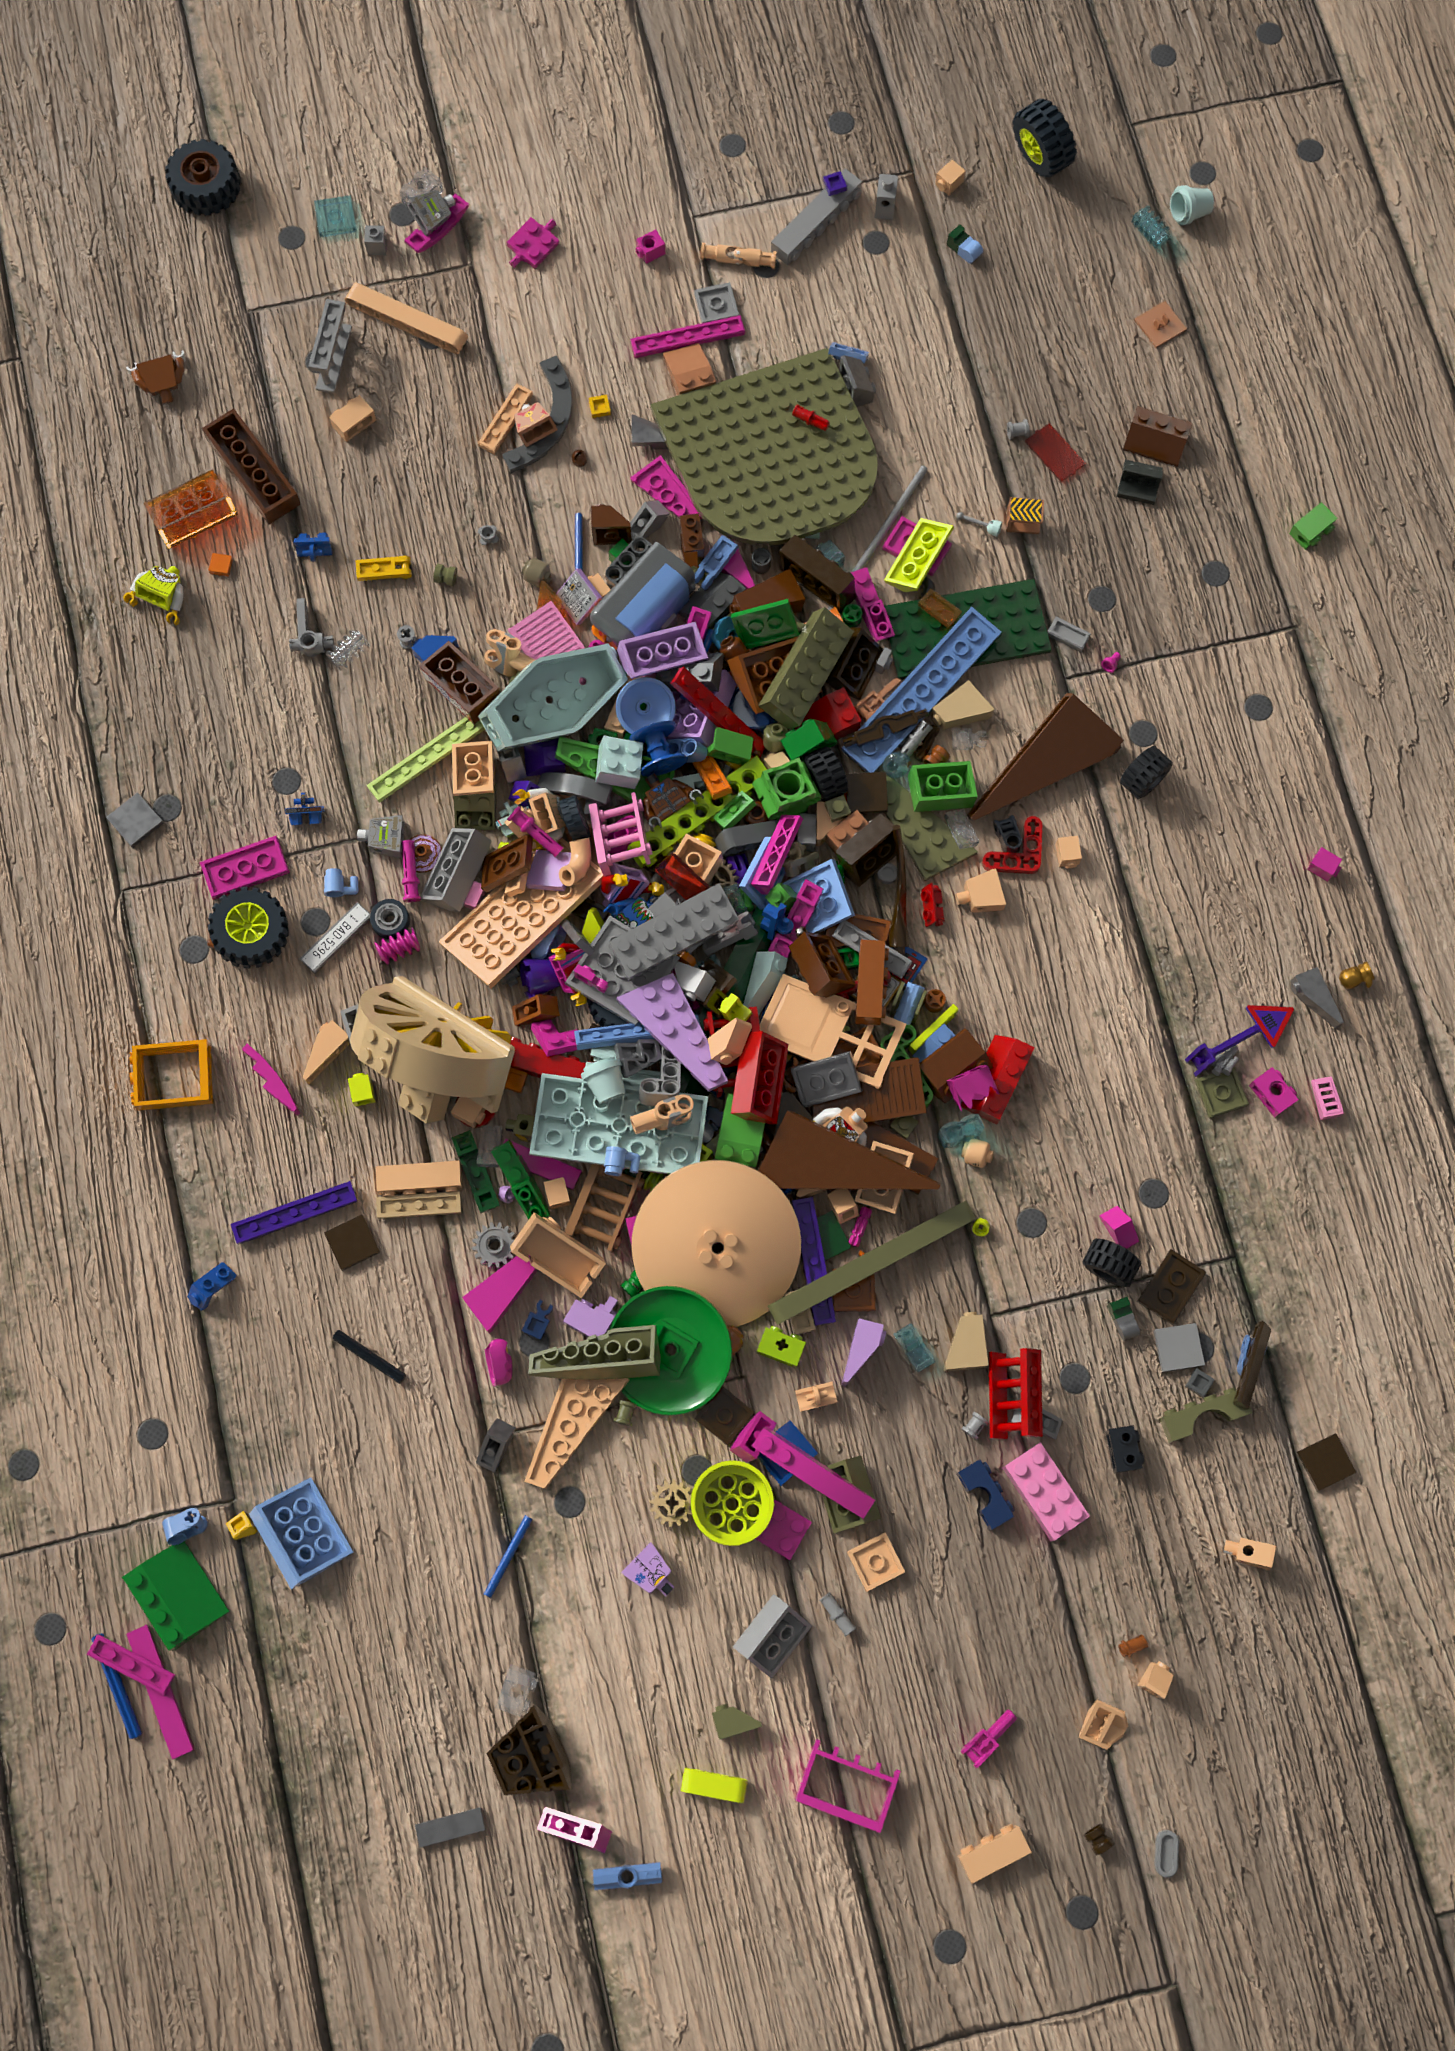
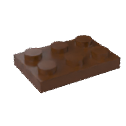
M526 834L485 856L481 883L482 890L489 892L530 871L533 837Z

